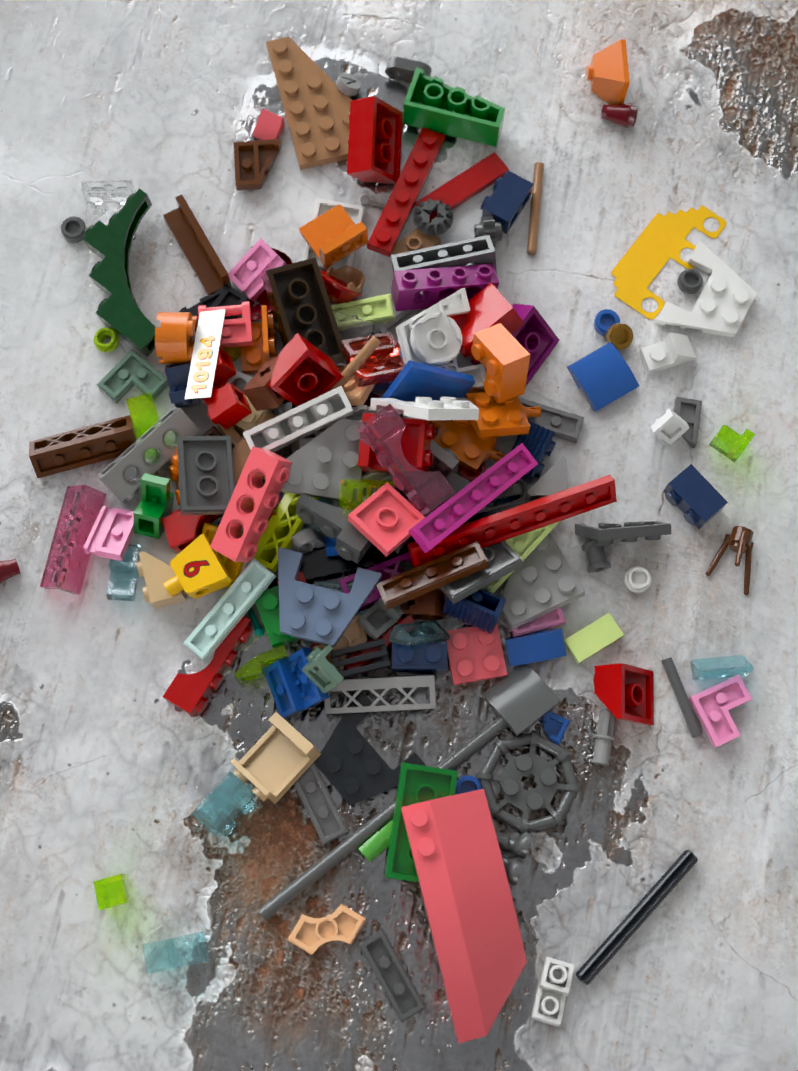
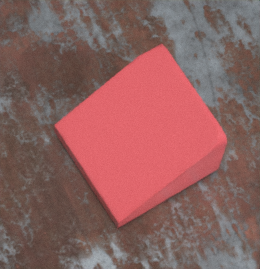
M262 109L252 137L258 140L279 139L285 128L284 118L266 109Z

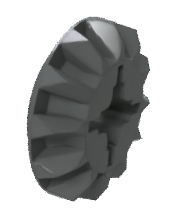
M430 197L428 201H421L419 206L415 208L413 215L414 224L419 231L426 235H441L450 229L453 223V212L449 204L443 203L441 198L437 201L432 200ZM436 210L437 217L430 223L429 214Z

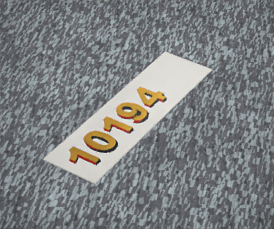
M226 309L202 311L199 314L185 399L211 397Z

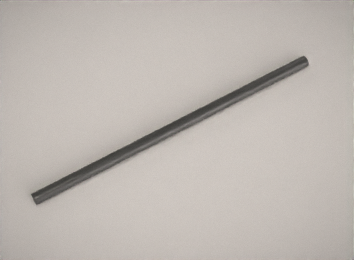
M499 716L436 768L457 769L509 726ZM396 799L260 907L258 912L265 921L270 919L393 820Z

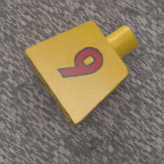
M204 534L197 537L170 561V565L176 575L163 584L172 597L184 590L188 596L198 599L234 583L219 553L210 548L212 541Z

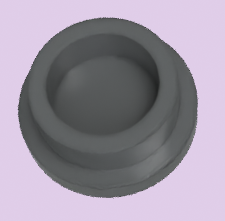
M688 269L679 275L677 285L682 292L694 294L701 289L703 278L697 270Z

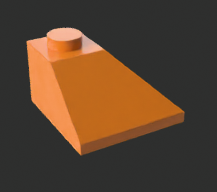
M620 39L594 54L591 64L586 67V80L590 81L591 91L609 105L624 104L630 84L626 39Z

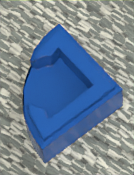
M549 711L542 717L543 730L547 738L559 746L570 720Z

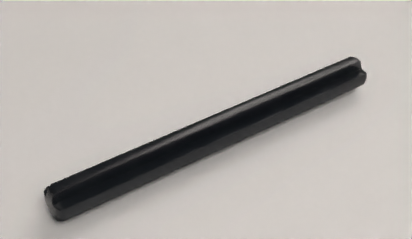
M685 850L576 972L577 978L585 985L590 984L698 861L695 854L690 850Z

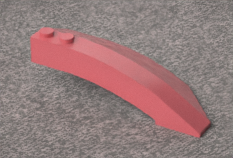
M480 789L401 807L458 1044L487 1036L527 963L517 915L485 791Z

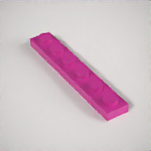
M521 443L408 532L424 553H427L538 464L537 461Z

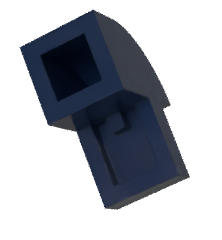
M191 362L170 364L165 367L170 387L169 397L171 404L174 403L175 407L184 408L201 404L200 398L185 399Z

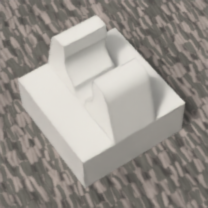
M667 409L666 414L660 419L657 418L651 426L653 433L669 445L690 429L687 422L671 409Z

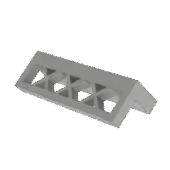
M434 674L344 678L336 687L328 691L329 698L325 700V714L436 709ZM417 687H429L430 703H417L410 695ZM397 688L405 695L398 704L388 703L383 696L389 689ZM402 688L412 689L408 693H406ZM374 689L385 690L381 694H379ZM357 690L353 696L347 691ZM362 690H370L377 696L370 706H363L355 699ZM342 691L350 699L343 707L331 708L330 692ZM407 698L412 702L411 704L403 703L407 700ZM381 700L385 705H376V703ZM352 701L357 705L347 707Z

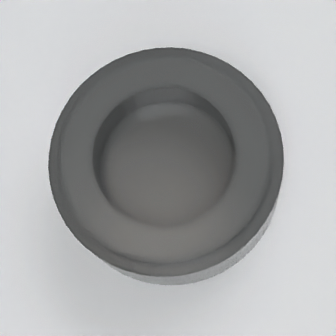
M75 216L65 219L61 224V232L64 238L71 243H78L83 240L82 238L87 230L85 222Z

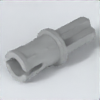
M608 709L600 711L597 733L593 735V738L596 740L592 763L609 766L612 742H615L616 739L613 737L616 717Z

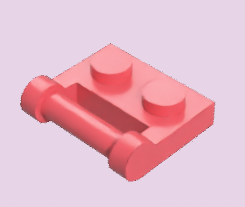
M250 301L242 302V305L208 308L206 305L198 306V317L202 311L226 309L225 316H243V318L224 320L220 348L253 345Z

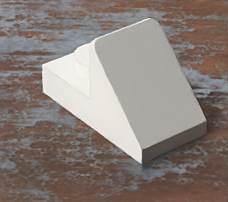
M672 332L668 333L665 341L642 347L639 351L648 374L696 359L688 336Z

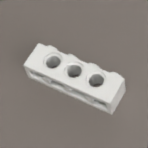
M339 386L243 432V435L250 450L252 447L268 449L274 453L296 442L298 439H303L336 423L341 418L345 419L353 415V409L342 386Z

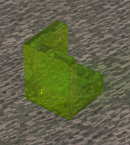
M723 425L709 445L735 463L756 434L746 429L740 435L727 425Z
M118 874L93 881L99 910H108L112 907L129 903L125 883L128 880L127 874Z

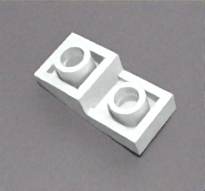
M550 957L545 958L531 1019L557 1027L561 1025L574 964Z

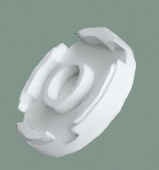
M442 313L426 314L414 324L411 330L410 343L412 351L419 360L428 365L440 366L449 363L457 357L462 345L463 338L459 326L449 316L441 315Z

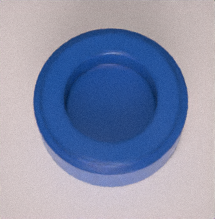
M610 309L598 312L594 320L596 332L606 336L610 326L620 323L618 314Z

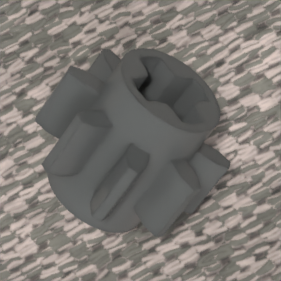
M493 216L481 217V222L474 225V237L490 235L493 246L496 248L495 243L502 241L501 223L495 222Z

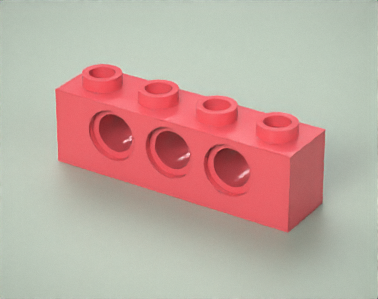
M252 447L210 548L235 562L251 561L257 552V545L261 535L268 527L270 514L279 501V493L282 486L289 478L293 462L268 449ZM265 477V478H266V481H265V484H264V486H263V478ZM253 502L255 503L254 510H252Z

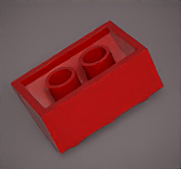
M376 96L350 101L348 175L363 182L396 184L401 168L402 111Z

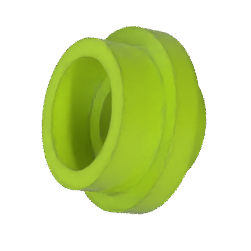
M104 327L95 333L93 342L99 351L109 353L118 347L120 338L115 330ZM105 339H111L109 343L103 344V341Z

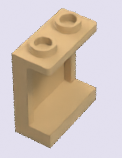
M277 712L268 719L272 723L270 729L240 761L233 758L230 762L237 768L233 773L244 784L248 780L255 785L252 791L263 802L269 798L274 804L281 799L321 755L314 745Z

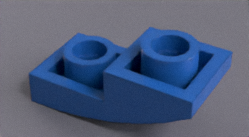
M562 628L538 631L530 635L509 637L505 640L510 666L540 662L567 655Z

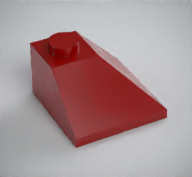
M624 663L594 666V693L610 712L620 720L653 726L654 671Z

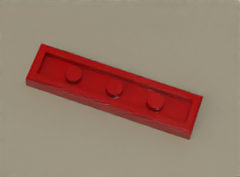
M494 152L415 202V207L417 208L421 201H428L430 197L432 200L437 201L441 198L443 203L449 204L452 211L494 184L499 177L503 178L509 168ZM436 210L429 214L430 223L437 217Z

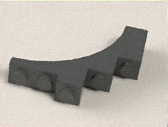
M452 471L438 487L424 497L411 502V504L422 515L427 517L471 482ZM304 493L297 500L296 514L303 522L313 524L321 529L322 533L327 537L336 538L335 550L342 558L349 561L352 560L358 564L371 547L372 543L347 520L348 515L353 510L322 503ZM409 538L397 547L394 552L399 554Z

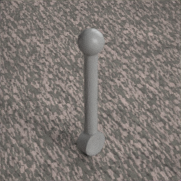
M367 195L360 198L362 206L371 205L381 209L385 207V204L372 201Z

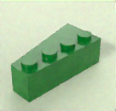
M416 67L404 101L403 124L421 129L424 127L441 134L494 147L497 146L503 126L505 108L482 97H472L465 93V89L446 85L443 83V79L437 76L433 78L424 74V70Z

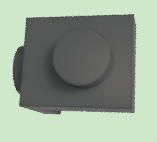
M380 597L377 603L357 619L356 623L375 641L398 622L403 615V611L400 605L387 610Z

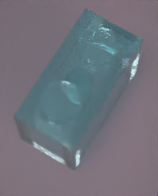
M230 771L191 814L215 837L220 838L222 835L227 837L237 826L234 821L242 813L246 816L257 803L254 800L257 795Z

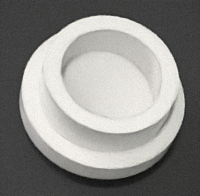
M640 566L630 568L624 577L626 587L634 593L646 591L652 581L648 570Z

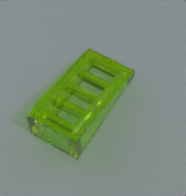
M341 479L339 506L344 510H355L364 502L362 501L363 488H367L366 499H368L372 495V488L376 487L377 491L387 482L394 488V481ZM354 488H357L356 501H353Z

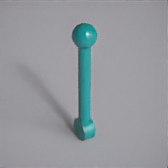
M251 607L248 613L255 627L254 634L260 637L264 634V628L259 625Z

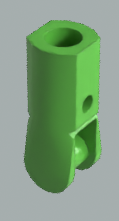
M393 820L358 847L369 862L389 846Z

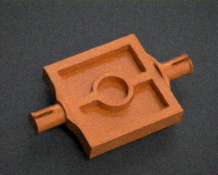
M486 392L467 393L465 398L479 408L478 420L453 421L454 423L469 422L475 428L478 438L528 434L530 424L527 418L540 417L541 409L540 406H523L518 396L498 404Z
M431 420L435 424V428L438 429V435L434 442L443 449L448 448L453 451L457 456L459 465L475 474L489 458L498 462L506 456L495 449L499 436L478 438L475 428L469 422L454 423L453 420Z

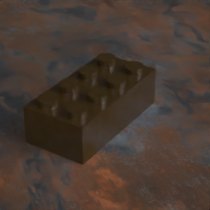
M316 257L266 270L262 280L283 346L285 347L298 333L331 358L335 364L342 363L347 358V354Z

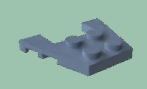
M279 547L278 576L281 634L326 646L330 644L332 647H335L354 620L359 609L368 600V596L376 584L381 581L382 573L358 567L351 592L349 594L296 581L304 555L297 551Z

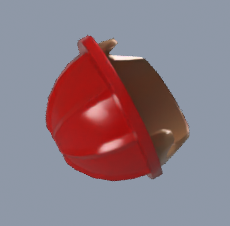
M345 265L335 271L333 267H330L328 271H320L329 301L335 304L348 303L362 295L365 276L358 269Z

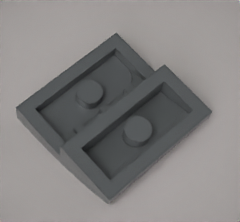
M527 664L517 667L482 695L494 712L502 717L517 737L561 701Z

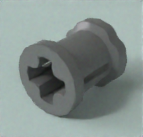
M597 541L582 545V551L586 552L589 563L587 571L589 573L611 568V563L606 559L605 545L597 544Z

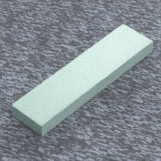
M253 558L183 644L206 662L276 576Z

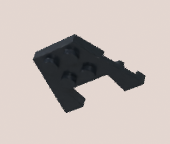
M363 691L355 697L363 706H370L372 704V701ZM352 701L349 707L357 705ZM373 712L344 713L322 749L321 755L315 761V765L350 807L398 787L401 764L392 770L356 728ZM415 752L403 761V763L426 766Z

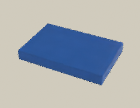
M409 360L383 394L382 398H395L405 402H415L416 397H430L432 400L440 401V397L463 398L475 384V380L472 375Z

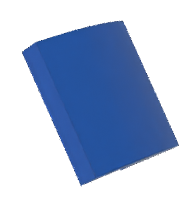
M612 342L603 345L567 366L577 388L583 390L593 411L600 410L640 386L628 364Z
M311 646L301 648L289 657L279 659L263 669L279 715L284 719L301 713L329 698L328 692L324 694L302 671V668L309 662L306 657L312 652Z

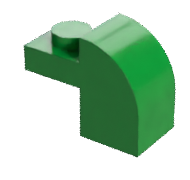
M144 473L142 476L141 501L133 513L135 534L160 539L165 530L162 518L169 516L173 507L174 493L170 492V479Z

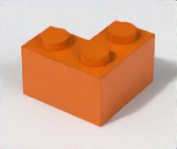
M501 323L474 333L471 352L473 357L479 360L486 368L485 392L498 404L524 394L530 361L528 351Z

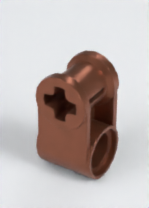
M435 589L407 601V604L410 605L409 610H405L404 605L400 604L403 611V619L408 615L413 620L434 621L445 618V614L442 612L445 604L444 592L441 589Z

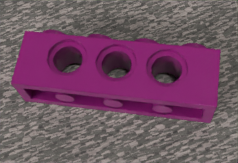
M494 264L394 271L391 294L396 311L428 309L462 288H465L469 301L490 283L498 289L499 280Z

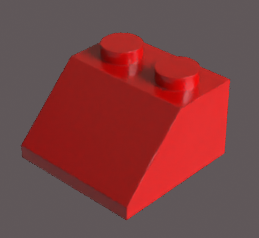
M297 333L279 352L269 386L298 407L329 392L344 376L331 358Z

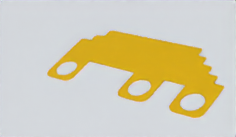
M703 205L698 210L689 208L687 212L678 210L676 214L667 212L665 216L657 213L611 271V274L616 277L613 285L618 288L614 296L646 318H656L663 309L665 302L648 290L647 287L670 258L687 269L695 267L688 262H684L680 257V252L684 248H691L692 250L696 248L695 245L685 239L694 227L710 238H717L725 228L726 221ZM707 218H715L719 222L718 230L714 232L707 231L703 225L704 221ZM645 298L656 300L658 307L654 312L643 310L641 304Z

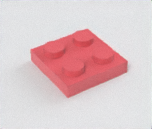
M387 482L348 515L347 520L387 557L411 536L408 531L426 517Z
M496 624L492 634H488L487 631L483 632L482 629L478 630L477 627L473 628V626L444 631L453 686L507 676L498 624Z

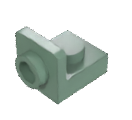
M330 644L323 649L316 647L306 657L309 662L302 668V671L324 694L336 687L344 679L337 671V668L325 658L333 649Z

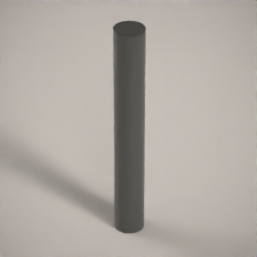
M672 657L661 661L692 738L703 735Z

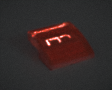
M391 332L341 340L347 364L354 359L373 336H376L382 342L353 375L358 387L394 381L406 365L399 355L400 346Z

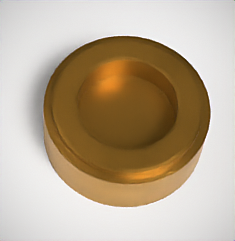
M616 323L608 329L606 340L608 343L612 342L616 349H625L633 341V331L626 324Z

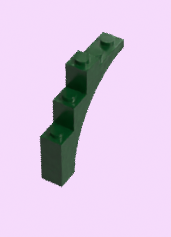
M139 188L135 194H131L127 198L122 209L111 216L107 226L98 220L95 225L90 226L86 230L85 236L82 239L92 252L103 259L93 266L89 275L93 283L109 295L108 299L105 298L99 304L96 311L97 316L105 325L115 330L118 335L148 357L155 349V326L139 309L132 293L129 278V254L133 237L140 221L152 206L148 195Z

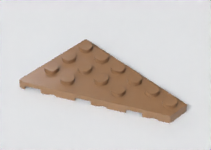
M289 36L266 41L267 51L300 170L348 159L350 101H352L350 97L342 93L337 88L336 83Z

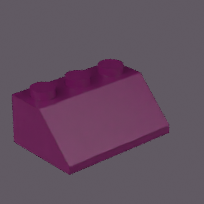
M513 304L512 307L525 323L511 335L530 354L526 380L527 386L560 340L534 306ZM473 359L471 360L473 365L481 364L479 361L475 363Z

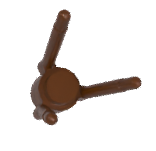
M742 526L733 527L731 534H725L723 544L706 571V575L710 576L728 545H730L732 551L737 553L735 566L737 567L740 566L742 555L746 552L744 595L749 594L751 557L754 545L752 542L753 531Z

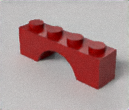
M254 502L252 504V510H254L255 507ZM273 508L270 517L276 515L275 508ZM181 509L171 512L169 516L162 518L170 548L180 553L202 534L204 523H213L223 515H181Z
M244 616L215 650L212 661L203 670L193 674L177 673L162 697L192 717H195L197 712L201 714L208 705L209 699L207 697L212 689L217 690L224 679L222 673L227 666L231 667L239 655L236 651L242 643L246 644L252 636L253 630L251 628L253 625L251 620Z

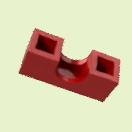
M219 347L211 397L202 399L208 407L207 415L214 424L218 423L228 430L251 414L252 411L244 392L230 382L226 384L237 373L230 355Z

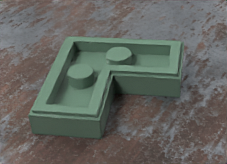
M132 349L97 386L117 404L134 386L154 401L169 384L167 378Z

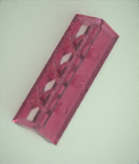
M87 485L67 486L40 587L44 589H60L71 594H80L91 553L85 554L83 547L102 506H104L106 493ZM56 571L54 580L52 581L53 574Z

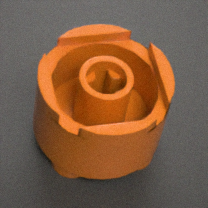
M158 312L156 320H161V327H155L156 356L161 357L158 363H189L192 360L195 343L194 331H197L198 316H192L190 312Z

